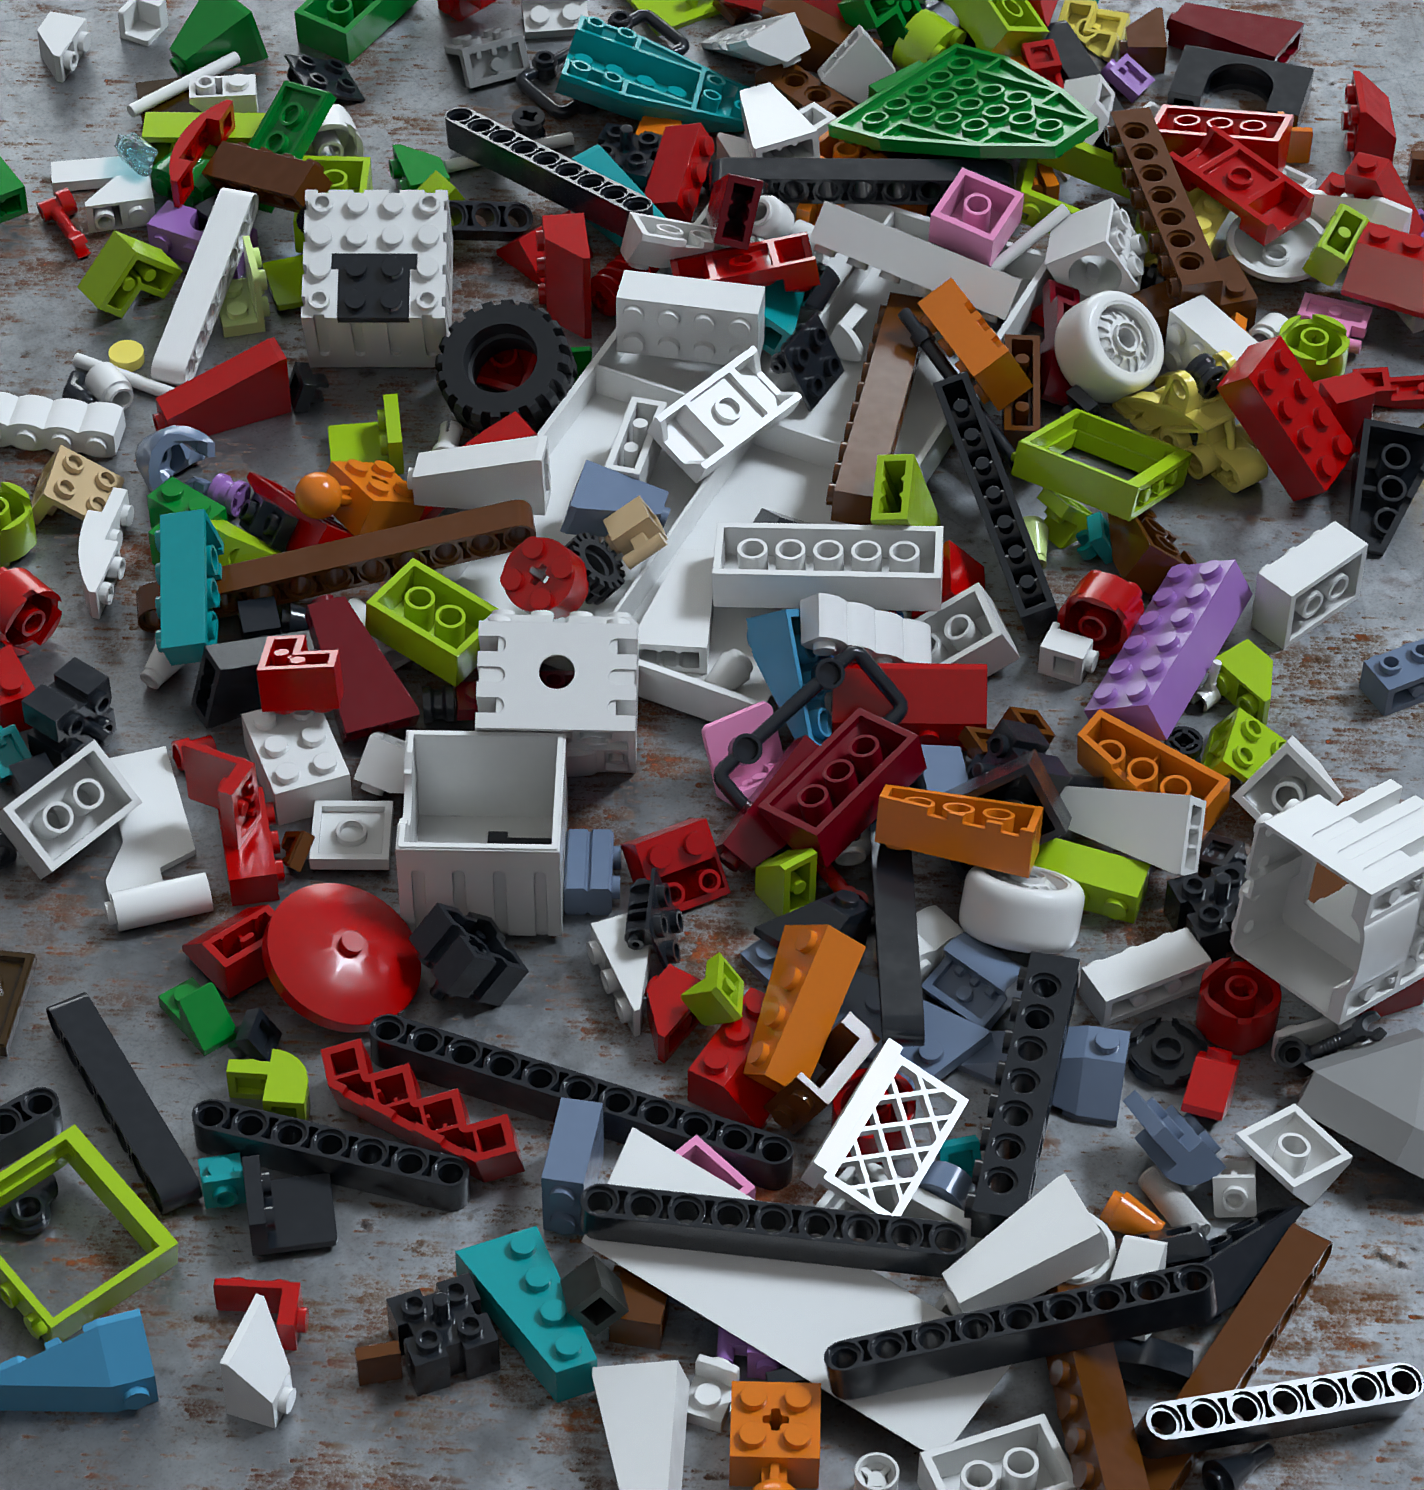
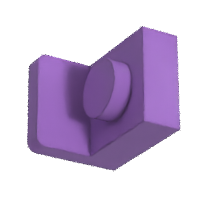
M1127 53L1118 62L1111 59L1100 71L1106 82L1116 87L1132 103L1155 81Z

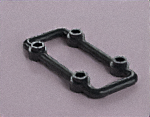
M641 9L631 14L619 10L613 12L607 21L609 25L617 28L626 27L631 30L638 24L646 22L675 46L660 45L682 56L689 50V41L651 10ZM570 46L556 54L546 50L537 52L532 59V66L522 71L516 78L517 87L547 113L557 119H566L576 113L583 115L593 114L599 108L576 99L560 106L531 82L535 79L547 81L555 78L558 73V67L565 63Z
M848 646L836 657L825 658L816 662L811 670V679L751 734L744 733L731 740L728 746V755L716 766L713 776L718 789L738 812L748 799L730 779L729 774L739 765L745 766L757 762L762 755V744L821 690H831L840 686L845 678L844 669L853 661L859 665L893 706V709L881 718L896 725L905 718L908 712V702L905 696L865 649L859 646Z

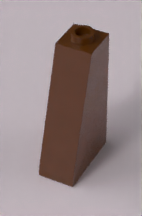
M765 0L762 5V20L795 12L811 47L800 54L801 60L795 64L807 71L818 73V69L855 29L802 0ZM871 37L882 50V42Z

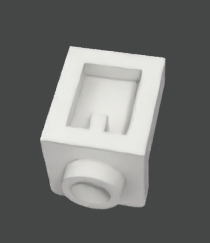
M1219 1158L1226 1168L1216 1177H1212L1215 1217L1256 1216V1160L1254 1158Z
M703 1354L698 1355L695 1361V1376L689 1387L688 1423L721 1433L731 1411L732 1381H739L740 1368L737 1365L731 1364L728 1360L721 1357L712 1358Z

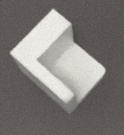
M128 0L118 11L120 37L149 46L169 26L166 0Z

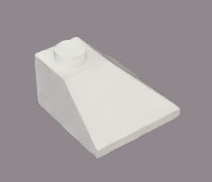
M1293 735L1232 795L1256 821L1264 813H1270L1273 816L1280 813L1285 804L1291 799H1297L1301 802L1319 794L1334 805H1337L1344 798L1321 763Z
M255 1294L220 1361L226 1412L229 1415L276 1429L283 1413L289 1414L296 1398V1389L292 1388L290 1367L265 1297Z

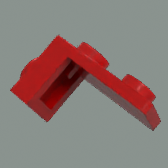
M242 1277L216 1278L214 1280L213 1290L217 1310L246 1312L255 1294L263 1295L270 1313L278 1314L277 1333L283 1350L297 1351L300 1333H307L309 1322V1309L303 1306L301 1282H290L284 1279L273 1281L248 1280Z

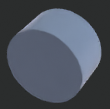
M945 1161L932 1162L919 1184V1187L963 1211H965L968 1192L976 1193V1186L972 1184V1178L960 1167Z

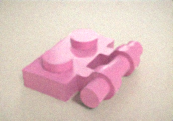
M1305 292L1297 316L1301 315V319H1312V314L1329 316L1344 325L1347 330L1346 335L1348 339L1350 337L1364 339L1372 318L1373 307ZM1350 338L1348 352L1359 355L1362 341Z

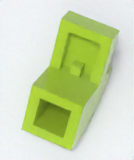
M272 1049L270 1061L228 1059L226 1076L229 1098L262 1100L264 1111L308 1121L311 1108L308 1074L305 1066L296 1056L283 1050Z

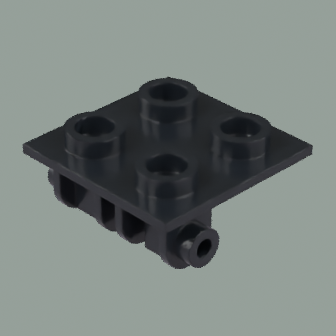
M285 54L284 57L290 65L287 72L289 81L328 91L339 99L365 102L364 96L343 62L333 58L328 60L317 59L306 54H300L299 56Z
M814 312L806 323L799 324L794 335H790L781 345V352L775 353L770 359V368L774 373H791L808 411L814 409L845 371L818 312Z
M652 868L650 880L644 878L637 879L630 887L624 940L632 950H640L644 946L653 945L665 969L669 964L675 966V964L680 963L681 953L678 935L684 930V921L680 909L674 908L669 885L663 883L656 868Z

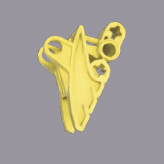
M1222 350L1212 356L1215 359L1216 366H1222V362H1224L1228 371L1236 362L1235 358L1226 350ZM1185 370L1171 371L1157 377L1155 386L1158 389L1153 392L1139 391L1125 396L1112 404V407L1124 418L1130 419V423L1141 433H1146L1147 436L1193 453L1187 472L1194 479L1199 480L1211 474L1229 491L1237 493L1265 479L1268 475V466L1265 459L1257 450V447L1240 423L1235 425L1236 416L1219 393L1211 399H1204L1198 393L1193 377ZM1189 433H1198L1197 445H1193Z

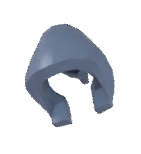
M172 425L148 435L138 444L135 452L136 466L149 490L152 492L170 477L191 464L203 461L205 456L215 457V442L197 429L189 426ZM184 444H188L192 449H189ZM192 477L185 484L207 496L211 482L204 478Z

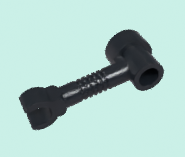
M1367 1011L1350 1028L1336 1035L1334 1034L1333 1037L1330 1036L1325 1040L1323 1039L1322 1042L1319 1041L1309 1045L1297 1037H1286L1277 1044L1274 1057L1276 1062L1285 1071L1295 1073L1299 1077H1306L1312 1074L1313 1070L1303 1063L1331 1055V1053H1335V1051L1342 1050V1048L1357 1042L1382 1040L1387 1035V1032L1382 1027L1368 1031L1369 1024L1377 1021L1381 1016L1376 1011Z

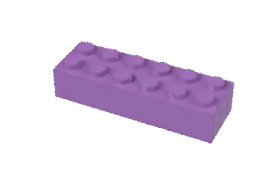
M1235 559L1224 561L1210 560L1206 563L1178 564L1171 567L1084 709L1088 720L1101 709L1158 741L1168 739L1253 595Z

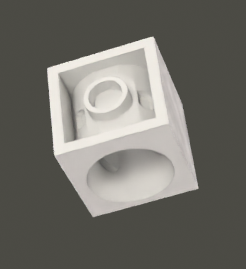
M1110 198L1070 214L1050 231L1045 266L1056 282L1080 290V302L1103 291H1119L1130 295L1140 291L1147 244L1141 234H1137L1131 226L1127 212L1123 208L1120 209L1114 199Z

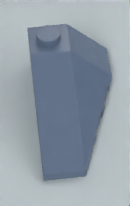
M1090 1025L1069 1027L1052 1103L1053 1106L1063 1110L1062 1115L1076 1121L1117 1127L1130 1031ZM992 1031L993 1040L958 1066V1070L996 1086L995 1076L998 1061L1006 1062L1008 1055L1002 1053L1005 1031Z

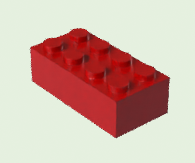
M1281 335L1248 346L1216 387L1293 502L1326 492L1357 450Z

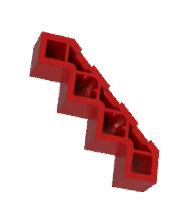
M361 1038L320 1049L328 1087L340 1108L413 1146L462 1158L469 1166L470 1176L484 1183L525 1172L517 1135L508 1114L471 1124L467 1107L458 1088L422 1098L418 1081L409 1063L374 1073L371 1059Z

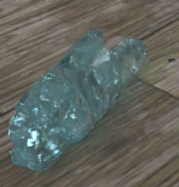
M131 132V134L125 136L118 134L114 145L118 156L139 175L149 176L152 172L150 166L153 164L155 157H157L158 151L137 133Z

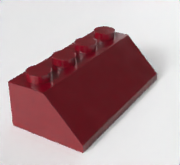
M858 708L757 806L758 810L793 850L813 848L817 852V864L827 868L877 818L879 796L886 784L909 787L927 769L919 735L864 709Z

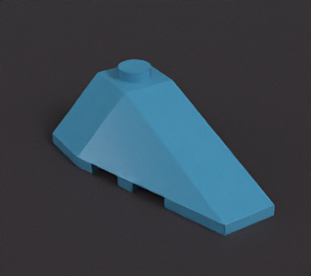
M785 609L746 618L748 644L752 648L753 657L779 708L811 679V670L816 662L830 658V655H815L813 650L801 645L800 609ZM821 690L786 722L794 739L807 735L820 746L832 734V717L825 708V696L831 690Z
M140 1308L95 1319L82 1325L84 1333L65 1342H62L58 1337L45 1342L46 1350L30 1358L15 1356L0 1363V1411L120 1412L127 1409H140L147 1404L159 1402L154 1369Z

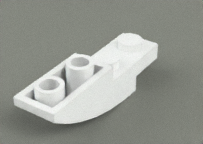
M113 487L103 511L88 510L82 524L78 548L83 593L92 618L100 619L105 606L110 605L113 600L114 586L117 579L121 580L124 576L126 562L125 558L121 557L120 549L123 541V532L126 527L132 525L134 518V507L129 505L127 489Z

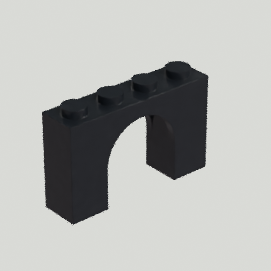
M1185 45L1168 91L1167 105L1204 108L1207 99L1215 93L1225 90H1243L1261 97L1268 104L1266 108L1267 113L1284 112V114L1294 115L1293 127H1300L1311 95L1314 69Z

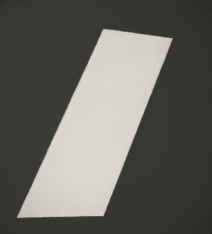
M634 1127L631 1129L607 1183L754 1200ZM596 1210V1211H595V1213H605V1212H606V1211H603V1210ZM638 1215V1216H636V1217H639V1218H648V1217H650V1216H647V1215ZM680 1220V1222L684 1223L693 1222L691 1220ZM731 1224L723 1225L724 1227L728 1228L736 1227L735 1225ZM768 1229V1230H766V1231H769V1232H779L778 1230H775V1229ZM584 1235L581 1241L808 1381L821 1383V1389L831 1395L833 1393L829 1385L824 1353L833 1343L949 1317V1315L873 1270L603 1241L589 1238L587 1235ZM1011 1365L859 1399L839 1400L919 1449L926 1451L956 1441Z

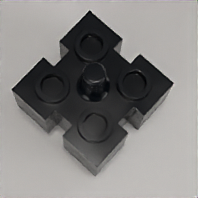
M607 122L598 137V145L607 152L644 193L663 135L650 131H644L640 135L633 134V127L631 125Z
M74 657L54 673L53 683L49 686L42 683L21 701L24 721L33 727L27 732L29 751L32 756L45 752L54 769H56L94 739L98 745L103 744L104 746H108L113 741V733L117 729L114 709L110 707L112 694L110 680L107 675Z
M1002 719L986 741L987 754H977L966 768L968 779L971 780L1036 750L1059 794L1072 779V776L1058 756L1045 754L1050 745L1036 725Z
M1241 861L1211 868L1210 877L1205 879L1198 876L1196 872L1167 880L1163 909L1167 920L1174 932L1187 927L1211 958L1212 963L1226 958L1227 952L1234 951L1230 943L1232 935L1231 925L1237 913L1240 888L1248 880L1245 878L1246 869Z
M436 903L409 937V940L418 952L417 958L419 961L432 969L431 972L436 981L430 989V994L438 1001L443 1000L447 995L449 997L469 998L477 1004H482L483 1002L501 1006L529 972L514 949L507 948L503 943L506 938L493 919L485 915L469 912L465 916L459 908Z
M469 1272L437 1282L436 1293L423 1296L420 1289H415L386 1299L389 1331L393 1340L399 1342L401 1356L405 1355L406 1371L417 1397L450 1387V1377L463 1372L468 1381L500 1370L499 1339L487 1312L483 1314L481 1312V1298Z

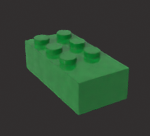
M306 0L294 11L298 42L350 64L418 0Z

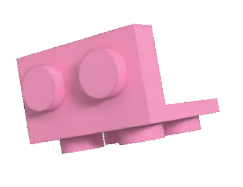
M765 701L715 720L702 728L701 734L716 795L730 805L732 804L714 782V770L719 762L728 755V746L734 737L744 733L751 734L773 714L772 706ZM778 731L762 744V755L757 762L745 766L739 765L729 774L730 779L747 799L752 796L783 755Z

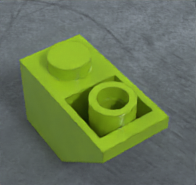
M1246 639L1216 656L1215 659L1222 662L1216 687L1220 694L1237 708L1240 707L1266 726L1271 700L1273 660L1249 639Z

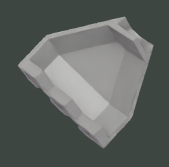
M1414 1028L1385 1037L1379 1041H1372L1303 1063L1312 1069L1314 1073L1301 1089L1300 1100L1297 1104L1299 1108L1309 1117L1389 1162L1424 1179L1423 1031Z

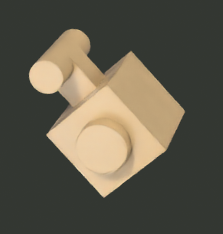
M640 495L603 519L608 531V535L604 537L605 541L617 555L620 553L624 555L622 559L630 570L668 545L666 542L668 538L658 517Z

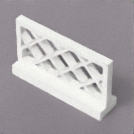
M890 1038L874 1057L800 1180L813 1189L820 1183L862 1212L901 1216L969 1100L901 1056L899 1053L903 1047ZM898 1070L913 1080L916 1091L898 1092L894 1079ZM888 1089L889 1095H884L885 1091ZM940 1097L954 1106L949 1115L935 1117L929 1098ZM919 1100L925 1118L907 1120L902 1102ZM892 1104L898 1122L880 1124L876 1106ZM868 1119H869V1122H870V1125H871V1126H865V1124L867 1123ZM937 1125H943L940 1131ZM928 1127L933 1142L932 1145L916 1148L910 1129ZM901 1131L906 1149L889 1152L883 1133ZM874 1134L879 1153L861 1155L857 1142L858 1136ZM850 1151L852 1157L845 1158ZM919 1156H925L922 1162L920 1161ZM909 1158L914 1176L897 1179L892 1160ZM882 1162L888 1181L870 1183L864 1164ZM855 1166L861 1185L849 1186L836 1178L835 1174L841 1167ZM906 1187L904 1193L902 1194L901 1188ZM891 1189L896 1205L892 1213L876 1203L873 1192Z

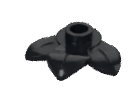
M54 1174L0 1208V1227L11 1226L16 1232L26 1235L35 1234L45 1229L51 1221L50 1205L58 1196V1184Z

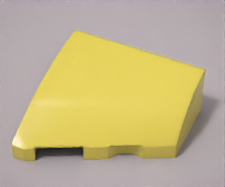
M1065 0L1058 21L1066 20L1082 45L1106 62L1114 59L1118 52L1119 40H1124L1126 26L1131 21L1129 13L1099 9L1097 1Z

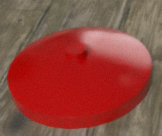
M320 883L301 888L290 894L280 903L264 931L262 956L267 975L273 987L294 1011L307 1020L327 1029L347 1033L368 1032L371 1022L376 1017L385 1014L400 1016L416 994L421 978V962L417 958V950L409 940L412 932L405 921L383 900L357 887L338 883Z

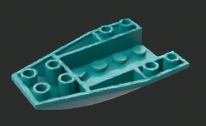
M581 15L555 92L641 121L643 116L679 120L682 121V125L701 123L707 132L745 131L742 121L739 91L751 87L742 85L658 43L637 35L629 28H617L606 24L598 17Z

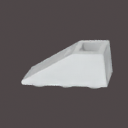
M1101 74L1065 80L1064 90L1098 119V131L1084 141L1092 146L1104 130V127L1109 123L1110 111H1112L1115 92ZM1055 169L1063 181L1070 179V175Z
M625 913L591 923V941L586 942V948L591 963L593 965L598 964L601 969V980L606 993H613L616 999L615 1007L621 1023L627 1022L634 1037L641 1033L646 999L645 989L648 984L651 966L650 945L644 946L640 950H632L628 947V943L624 940L628 914Z

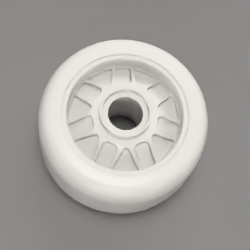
M1103 291L1094 294L1071 307L1062 316L1056 328L1054 348L1061 372L1072 387L1074 385L1080 386L1096 402L1114 403L1125 396L1139 392L1148 387L1161 370L1164 360V344L1159 326L1150 311L1129 294L1119 291Z
M974 866L967 873L959 909L960 926L969 936L999 948L1023 953H1031V951L1046 954L1062 953L1072 948L1077 940L1084 908V891L1075 880L1041 867L1033 866L1029 878Z

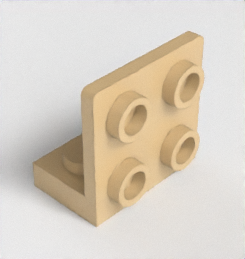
M60 445L42 469L31 500L34 523L38 526L46 514L52 516L57 508L84 521L88 510L103 511L113 487L122 489L124 478Z

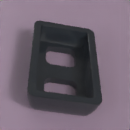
M828 265L817 266L821 285L813 286L810 290L805 291L801 310L822 311L840 283V278Z
M1198 1223L1131 1235L1168 1243L1166 1264L1212 1254L1207 1236ZM1123 1237L1117 1238V1239L1115 1240V1246H1116V1258H1115V1263H1116V1259H1117V1256H1118V1253H1119V1250H1120V1246H1121Z

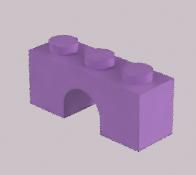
M168 200L147 223L150 245L161 249L169 257L191 264L203 231L199 229L197 209L184 205L181 208H176L173 202ZM252 228L249 236L252 247L255 248L258 247L257 229ZM244 250L233 276L235 279H240L246 272Z

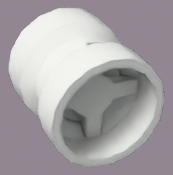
M873 1452L864 1455L855 1465L853 1490H898L900 1470L897 1462L885 1453Z

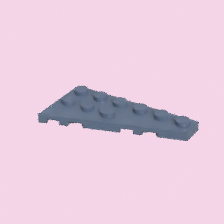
M759 939L741 952L740 955L742 963L768 986L778 949ZM856 970L833 1026L848 1012H852L881 1039L857 1070L868 1068L882 1048L878 979ZM923 1000L925 1045L903 1047L899 1054L940 1081L993 1040L992 1031ZM898 1070L897 1073L904 1077L911 1084L914 1091H916L913 1080Z

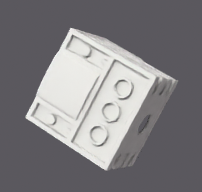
M497 609L492 611V614L484 621L479 620L478 638L480 651H478L477 656L479 682L476 684L478 712H475V731L566 733L567 777L589 776L597 772L636 773L639 624L632 618L630 613L612 612L607 617L593 616L591 612L573 611L569 615V622H554V613L547 610H535L531 612V615H515V612L512 610ZM552 656L567 658L575 669L572 682L561 689L547 687L539 676L541 664Z
M1392 779L1371 787L1364 793L1349 801H1344L1338 806L1317 794L1301 802L1297 799H1291L1285 804L1282 811L1274 816L1270 813L1262 814L1257 819L1253 828L1254 838L1252 847L1246 859L1247 869L1245 878L1248 880L1240 888L1237 913L1231 925L1232 935L1230 943L1235 953L1337 1025H1341L1424 977V800L1415 795L1399 803L1403 786ZM1318 862L1349 884H1346L1339 891L1326 898H1320L1313 904L1308 900L1316 863Z

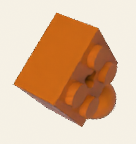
M355 459L331 461L326 473L312 472L305 475L298 482L294 494L296 505L305 516L312 519H325L333 515L354 536L418 522L425 509V506L414 505L413 490L407 488V481H404L395 473V468L391 464L381 460H376L375 462H361Z
M732 1381L729 1486L753 1487L751 1490L819 1489L821 1383Z

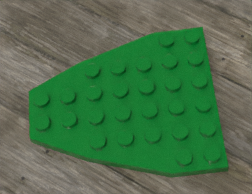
M956 43L830 122L828 130L830 137L844 140L846 143L866 146L874 151L971 158L1056 159L1097 132L1098 119L1067 91L1008 56Z

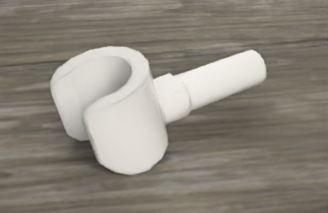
M1218 659L1213 660L1205 684L1196 690L1190 700L1192 704H1195L1202 699L1204 712L1221 699V694L1216 687V681L1222 662Z

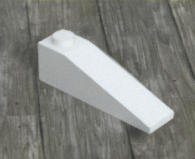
M630 212L620 252L629 266L639 270H648L649 267H671V259L729 248L730 246L713 243L709 226ZM751 234L750 243L765 240L762 237Z

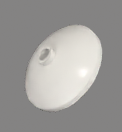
M1239 216L1230 225L1226 240L1228 253L1230 256L1234 255L1241 269L1248 274L1273 283H1293L1312 277L1306 274L1302 268L1319 239L1323 228L1311 217L1302 221L1266 246L1261 245L1239 229L1241 219Z

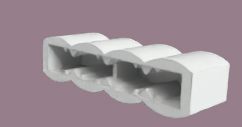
M0 392V447L12 445L16 448L30 451L46 448L56 452L59 446L63 445L76 453L82 452L93 457L107 458L117 454L126 427L123 407L109 402L87 404L70 398L53 401L39 395L17 397L10 393Z
M817 593L800 600L801 645L813 650L815 655L837 656L848 646H859L865 649L876 663H932L931 627L925 622L904 619L898 614L875 610L871 606L862 603L847 602L845 599L831 594Z

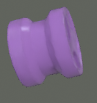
M220 473L215 476L209 485L207 497L226 507L227 514L237 517L245 501L250 499L251 486L249 483L241 480L234 482L231 476Z

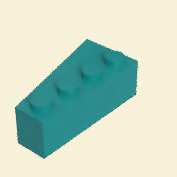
M204 509L160 515V530L155 531V543L160 553V563L155 564L156 580L160 586V596L155 598L157 616L161 619V630H156L155 633L156 646L159 653H164L171 666L201 662L204 646L217 644L219 622L212 608L220 607L221 596L215 580L222 579L223 568L221 563H218L217 555L224 554V543Z
M530 1227L455 1251L456 1275L459 1276L469 1272L481 1298V1312H487L488 1316L502 1331L504 1340L511 1348L515 1347L525 1359V1365L556 1403L595 1391L592 1367H598L597 1357L583 1326L567 1311L560 1282L561 1278L538 1227Z

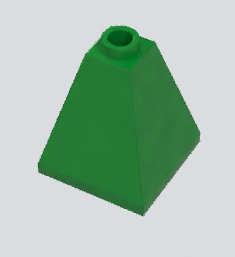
M199 0L169 48L172 54V58L169 59L170 65L180 76L184 73L188 75L233 51L239 55L240 63L229 69L268 58L252 11L238 0Z

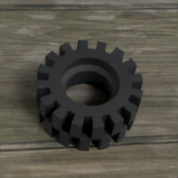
M584 532L583 534H577L565 547L577 554L587 569L586 574L589 588L585 603L599 605L624 584L625 571L620 569L623 566L621 560L614 558L617 556L614 550L610 552L607 549L609 544L605 541L600 543L598 536L593 535L590 537L589 533Z

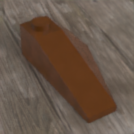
M1150 508L1131 521L1108 513L1112 558L1121 574L1119 577L1127 582L1136 583L1146 593L1154 595L1171 567L1178 564H1197L1189 552L1183 550L1181 554L1179 553L1178 548L1173 544L1177 538L1155 521L1157 516Z

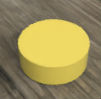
M118 341L109 348V362L116 367L133 372L141 368L145 362L143 346L136 341Z

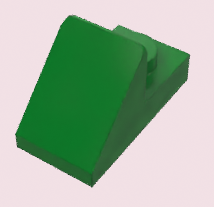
M191 977L158 996L161 1009L204 1057L236 1039L237 1034L234 1032L236 1026L212 982L201 987Z

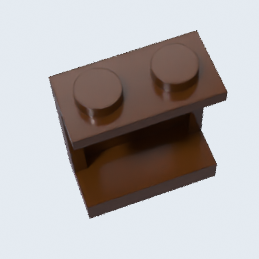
M848 1012L831 1029L818 1060V1063L825 1070L815 1083L800 1072L768 1100L763 1108L772 1115V1118L778 1125L788 1129L793 1135L796 1134L830 1104L881 1039L852 1012Z

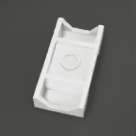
M752 346L658 414L648 428L647 433L697 484L719 468L725 458L765 428L771 429L791 414L802 396L798 392H781L761 371L758 350Z

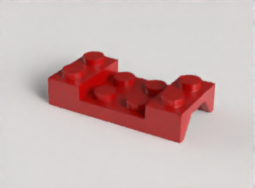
M1216 125L1210 127L1200 146L1183 158L1173 151L1169 153L1185 190L1190 192L1198 187L1241 218L1239 229L1263 246H1266L1311 216L1315 197L1313 194Z
M807 232L749 243L748 250L729 247L670 260L673 276L764 287L772 285L776 280L782 279L786 292H805L813 286L821 285L816 257L812 255Z

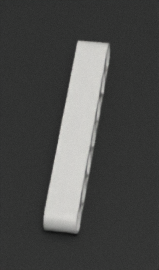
M229 188L220 189L155 353L151 367L152 380L179 386L195 377L243 253L242 236L250 235L258 213L259 198L256 193Z

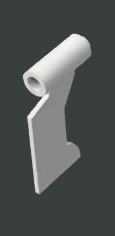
M166 746L109 758L143 802L118 821L123 843L106 878V888L110 901L104 902L109 926L116 924L118 932L213 911L211 891L205 872L163 881L161 872L196 855V849Z

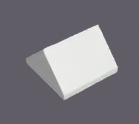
M1295 1103L1237 1132L1234 1140L1285 1188L1309 1206H1312L1351 1163L1353 1158L1346 1149Z

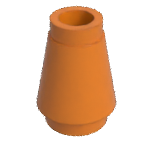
M1116 1189L1099 1218L1108 1224L1107 1227L1110 1230L1125 1235H1136L1161 1230L1166 1222L1159 1219L1156 1214L1128 1191L1123 1194Z

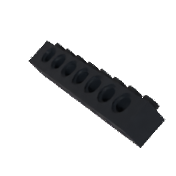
M964 371L935 382L933 386L1029 640L1047 633L1053 621L1057 622L1059 612L968 372Z
M1031 951L1028 967L1020 966L1017 991H1022L1021 998L1013 997L1009 1022L1015 1023L1014 1029L1005 1030L1002 1053L1008 1055L1006 1062L998 1061L995 1085L1000 1086L999 1094L991 1093L987 1118H992L993 1120L991 1126H983L980 1151H985L983 1160H975L972 1184L977 1185L976 1193L968 1192L965 1204L964 1218L971 1219V1237L984 1239L1032 1199L1077 993L1080 959Z

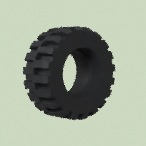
M502 299L501 304L494 305L492 301L482 303V309L475 312L471 308L463 314L464 320L460 323L454 321L448 328L451 335L449 337H442L438 346L442 354H438L435 359V368L438 371L436 374L437 384L450 411L454 414L456 420L464 428H469L474 435L476 432L484 431L515 411L538 433L559 403L566 397L568 391L572 389L575 383L574 379L578 376L577 365L574 360L575 356L562 328L556 320H552L547 311L542 308L535 310L533 303L520 301L519 305H515L513 299ZM519 349L531 352L537 356L536 366L532 374L519 387L501 393L487 392L476 387L477 377L481 368L494 355L506 350Z

